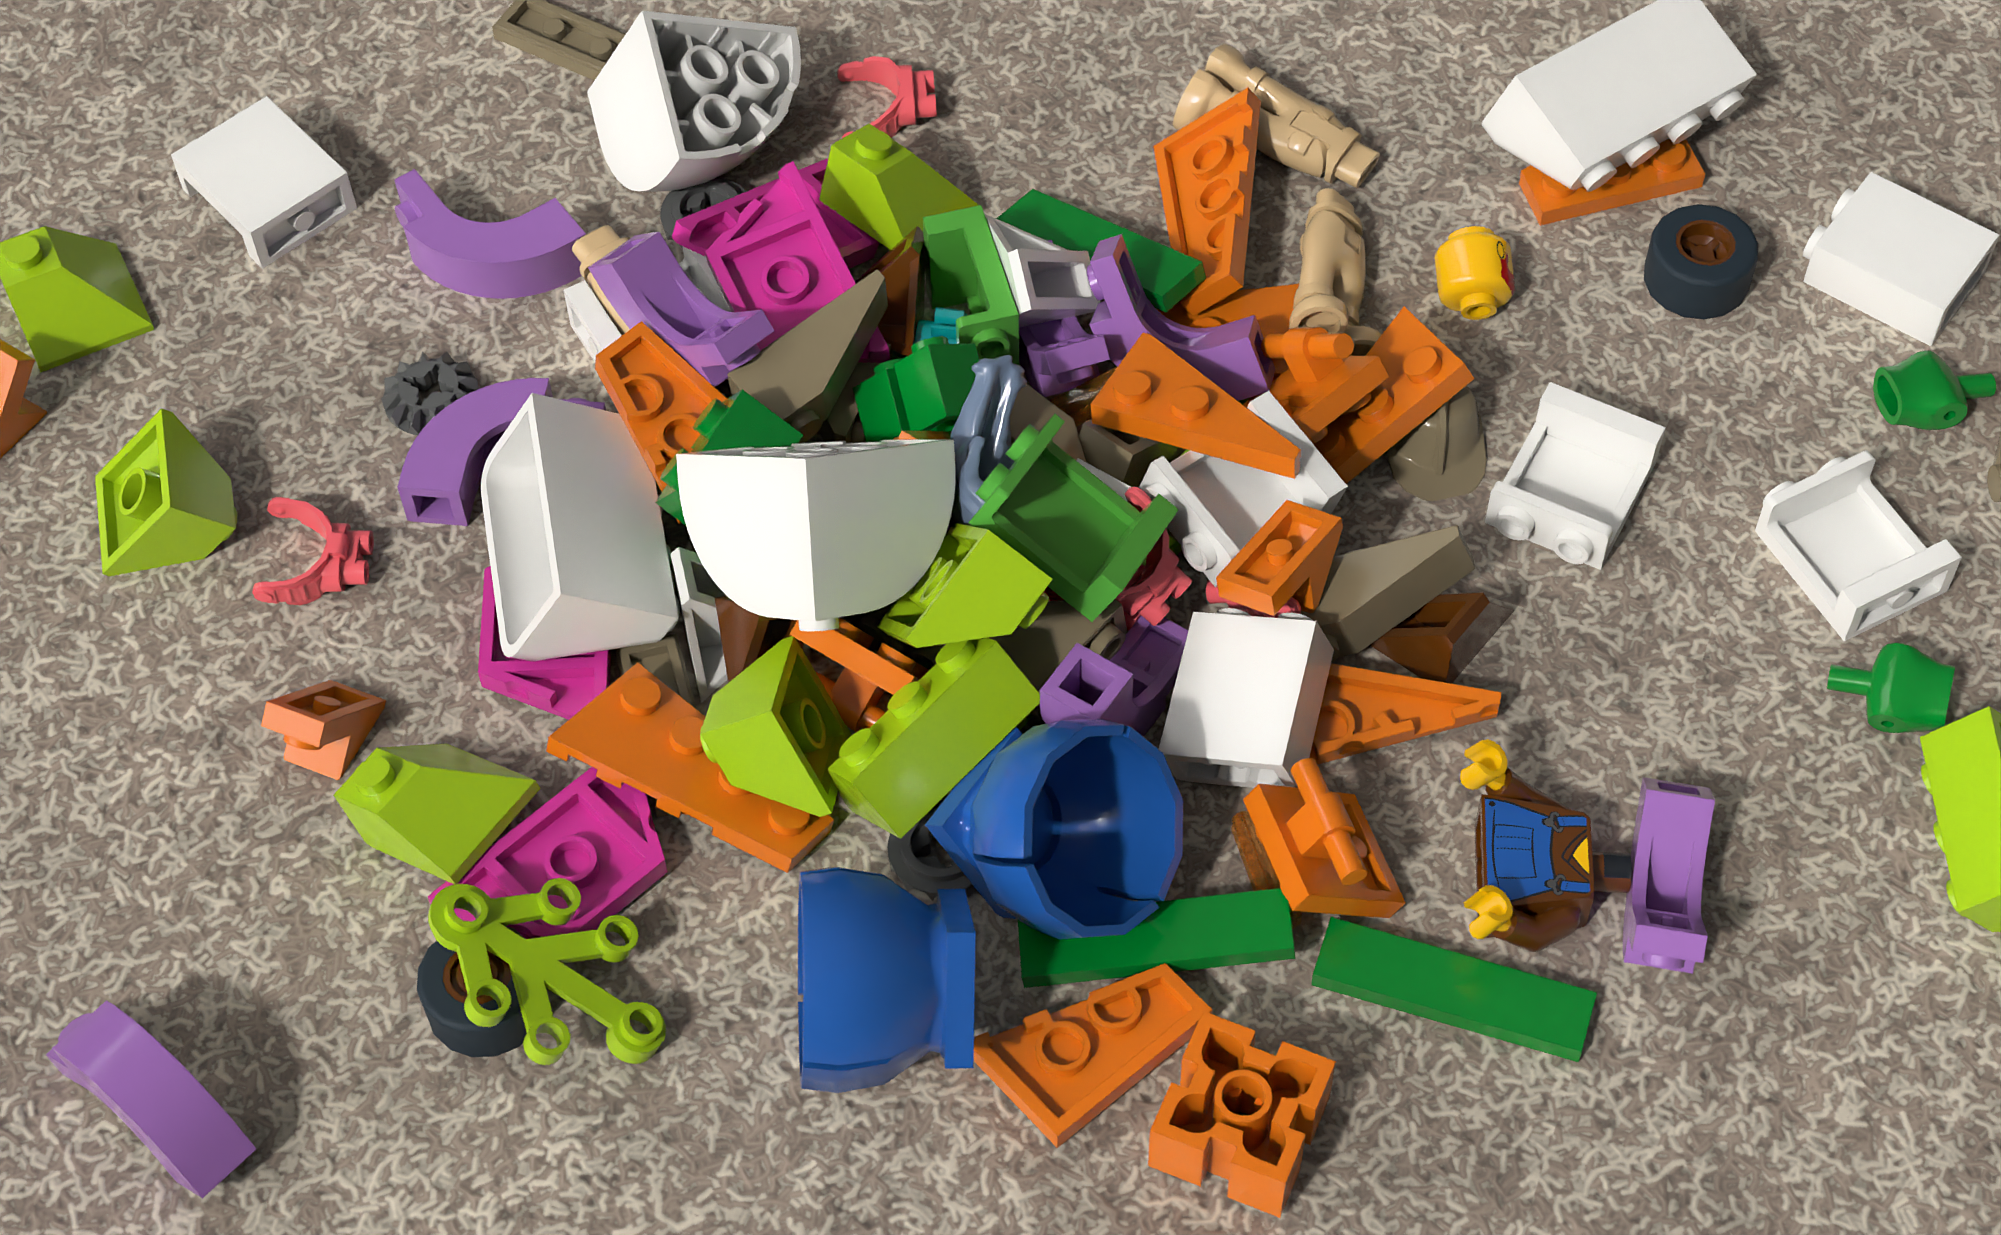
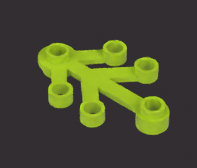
M554 878L547 881L538 893L493 899L483 890L473 885L454 884L445 887L434 897L428 911L429 926L435 939L443 947L456 951L458 954L468 994L464 1003L467 1017L478 1026L492 1027L502 1021L511 1005L509 989L502 982L492 977L488 950L509 964L527 1032L523 1041V1047L526 1055L533 1062L540 1065L556 1063L560 1060L570 1043L568 1027L563 1021L553 1016L546 988L607 1027V1046L611 1053L623 1062L639 1064L648 1061L664 1041L666 1024L662 1015L654 1006L643 1002L625 1004L563 964L598 958L608 962H621L625 960L638 941V930L630 919L621 915H611L606 917L596 930L524 939L505 927L507 925L540 919L551 925L568 923L573 918L581 902L580 892L571 881L563 878ZM558 895L566 901L568 908L560 909L554 907L549 902L547 896ZM454 909H464L470 912L476 920L464 921L455 914ZM615 932L620 934L625 941V945L617 946L612 944L606 938L605 933ZM480 995L492 997L497 1002L498 1009H484L479 1005L477 997ZM630 1020L643 1023L650 1033L640 1034L631 1027ZM536 1034H550L556 1040L557 1048L549 1049L543 1047L538 1042Z

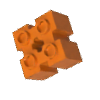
M1203 1011L1182 1057L1180 1085L1171 1082L1150 1129L1148 1166L1200 1187L1207 1172L1229 1180L1228 1198L1280 1218L1301 1168L1304 1143L1311 1145L1330 1099L1336 1061L1282 1041L1276 1056L1254 1048L1255 1030ZM1239 1113H1245V1114H1248V1115L1243 1116V1115H1239Z

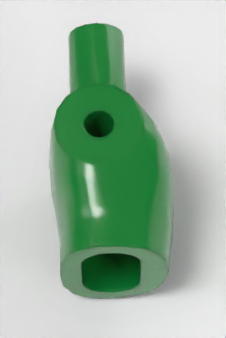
M1928 350L1917 352L1898 364L1878 368L1873 382L1876 404L1880 413L1889 424L1905 425L1923 430H1941L1959 424L1967 415L1968 404L1966 399L1992 397L1996 391V380L1992 373L1955 376L1951 368L1940 356Z
M1891 643L1881 648L1871 671L1831 664L1827 689L1866 696L1868 723L1879 731L1888 733L1934 731L1945 726L1955 666L1942 664L1910 645Z

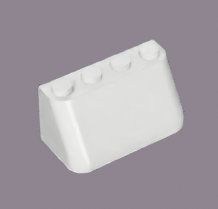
M1657 0L1517 74L1484 118L1482 126L1496 145L1571 190L1584 186L1587 192H1591L1612 178L1617 172L1616 168L1627 162L1631 168H1634L1654 155L1660 148L1659 144L1670 138L1673 144L1680 143L1703 124L1701 120L1712 115L1716 121H1719L1731 114L1745 101L1741 92L1757 74L1701 0Z
M531 393L490 452L481 478L483 513L500 643L504 655L527 661H540L660 641L667 632L672 631L675 627L680 613V601L677 595L674 594L670 570L671 550L665 541L661 518L663 508L655 503L659 495H657L656 483L651 471L620 414Z

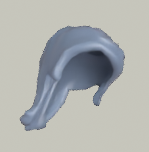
M1010 355L995 359L983 358L972 366V371L976 374L975 380L950 437V440H954L955 493L949 521L950 526L954 523L972 526L968 522L984 503V500L977 496L975 492L999 463L1009 469L1015 462L1005 454L1011 447L1010 414L1018 392L1026 386L1027 381L1023 377L1025 370L1021 366L1013 364L1012 356Z

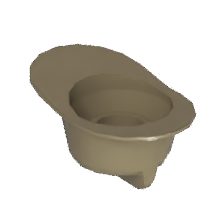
M1467 385L1387 450L1388 463L1393 478L1406 492L1426 501L1442 500L1473 492L1485 476L1486 451L1482 421L1478 412L1477 401Z

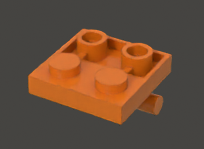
M1295 327L1289 329L1285 334H1268L1261 343L1262 352L1267 358H1284L1289 367L1288 370L1272 381L1270 393L1313 444L1325 437L1328 433L1326 426L1340 415L1351 413L1367 404L1371 399L1370 392L1389 378L1379 356H1350L1354 349V343L1352 338L1345 333H1328L1320 327ZM1260 395L1251 397L1242 405L1247 408L1249 402L1259 397Z
M839 618V628L826 631L799 630V620H797L789 634L844 666L836 683L817 671L815 672L836 706L843 722L855 732L861 728H870L886 713L876 707L884 691L894 695L903 686L911 682H918L929 671V669L884 643L881 644L877 653L870 651L869 647L874 637Z
M1302 759L1291 767L1290 771L1298 788L1258 784L1243 799L1255 826L1256 835L1266 850L1279 879L1281 891L1288 900L1292 911L1390 918L1406 904L1355 794L1329 791L1315 759Z

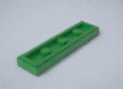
M1031 189L996 218L1044 240H1052L1053 244L1067 250L1088 251L1090 260L1099 241L1122 234L1147 298L1155 308L1163 312L1169 311L1206 278L1202 261L1035 189Z
M1281 888L1158 901L1156 904L1159 908L1125 935L1072 939L1054 938L1034 930L1018 920L1022 982L1024 988L1131 977L1164 963L1174 972L1296 959L1289 902L1283 895Z
M1330 917L1311 985L1575 1062H1579L1597 995V992L1334 917Z

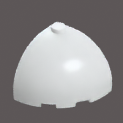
M641 11L587 91L602 152L616 179L623 186L633 191L662 192L679 190L719 177L751 157L767 141L788 113L793 92L799 84L801 56L796 27Z
M891 439L881 440V442L847 444L846 441L795 443L791 444V447H740L676 454L679 495L683 516L692 544L707 573L716 585L737 605L761 616L799 620V630L837 629L839 628V617L878 610L905 595L923 577L935 559L946 535L951 518L955 493L954 440Z

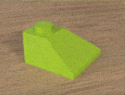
M870 123L831 145L819 200L890 250L917 226L923 231V217L979 205L914 153Z
M47 226L0 242V278L40 372L155 330L116 243Z
M161 408L95 476L103 575L114 576L205 559L222 541H226L236 529L238 514L233 502L231 478L176 415L166 409Z
M790 636L779 641L712 696L700 731L701 744L708 759L713 763L719 764L732 786L819 817L832 814L838 789L828 768L840 757V748L852 734L843 722L836 706L797 639Z
M444 743L377 747L356 768L354 773L333 796L366 844L445 881L457 884L541 788L536 780Z

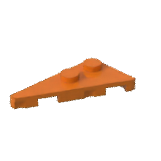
M1142 333L1090 404L1092 424L1293 479L1300 472L1301 449L1151 334Z
M1331 663L1309 758L1315 759L1318 765L1495 718L1498 714L1502 692Z

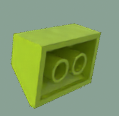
M954 523L946 533L942 545L926 573L913 588L894 602L876 627L887 635L915 648L1012 634L1018 625L1024 629L1028 628L1041 614L1049 600V596L1044 593V590L1053 579L990 530Z
M981 638L947 643L935 658L937 664L918 682H911L899 689L888 702L887 708L889 710L870 728L857 731L844 742L839 751L840 757L828 768V771L844 803L852 812L901 839L1040 703V693L995 640Z
M1988 706L1920 737L1925 763L1921 766V775L1934 801L1938 820L1934 822L1933 830L1937 843L1946 856L1950 879L1946 883V890L1952 906L1958 914L1970 919L1990 932H2001V713Z

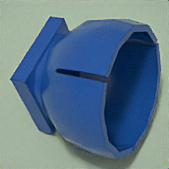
M1104 719L1062 720L1033 726L1023 735L1018 728H1014L952 789L925 824L997 915L1003 918H1017L1030 928L1057 939L1127 934L1159 908L1155 901L1165 900L1183 856V799L1163 752L1132 727ZM1123 898H1128V899L1137 900V901H1130V900L1123 899Z
M828 867L799 872L798 995H803V1002H798L801 1089L841 1093L885 1085L930 1051L941 1054L945 1069L973 1068L976 931L965 889H937V903L927 905L880 873L841 867Z

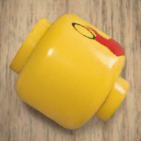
M1472 226L1456 230L1449 235L1447 241L1442 243L1436 251L1434 258L1440 302L1450 310L1461 311V315L1464 318L1480 320L1491 317L1497 312V308L1506 304L1515 293L1511 247L1502 237L1495 235L1491 229Z

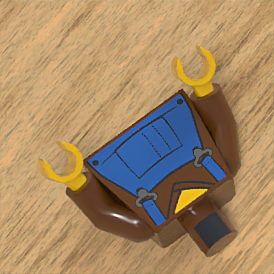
M1489 739L1481 740L1464 751L1465 757L1475 763L1461 770V783L1471 790L1479 789L1485 785L1487 794H1481L1475 821L1476 893L1463 902L1466 909H1472L1477 912V918L1469 924V931L1472 937L1476 939L1496 937L1529 952H1539L1573 934L1577 928L1586 926L1594 900V892L1629 893L1632 875L1630 853L1592 851L1591 819L1587 814L1571 810L1568 806L1534 788L1511 769L1507 768L1505 752L1495 741Z

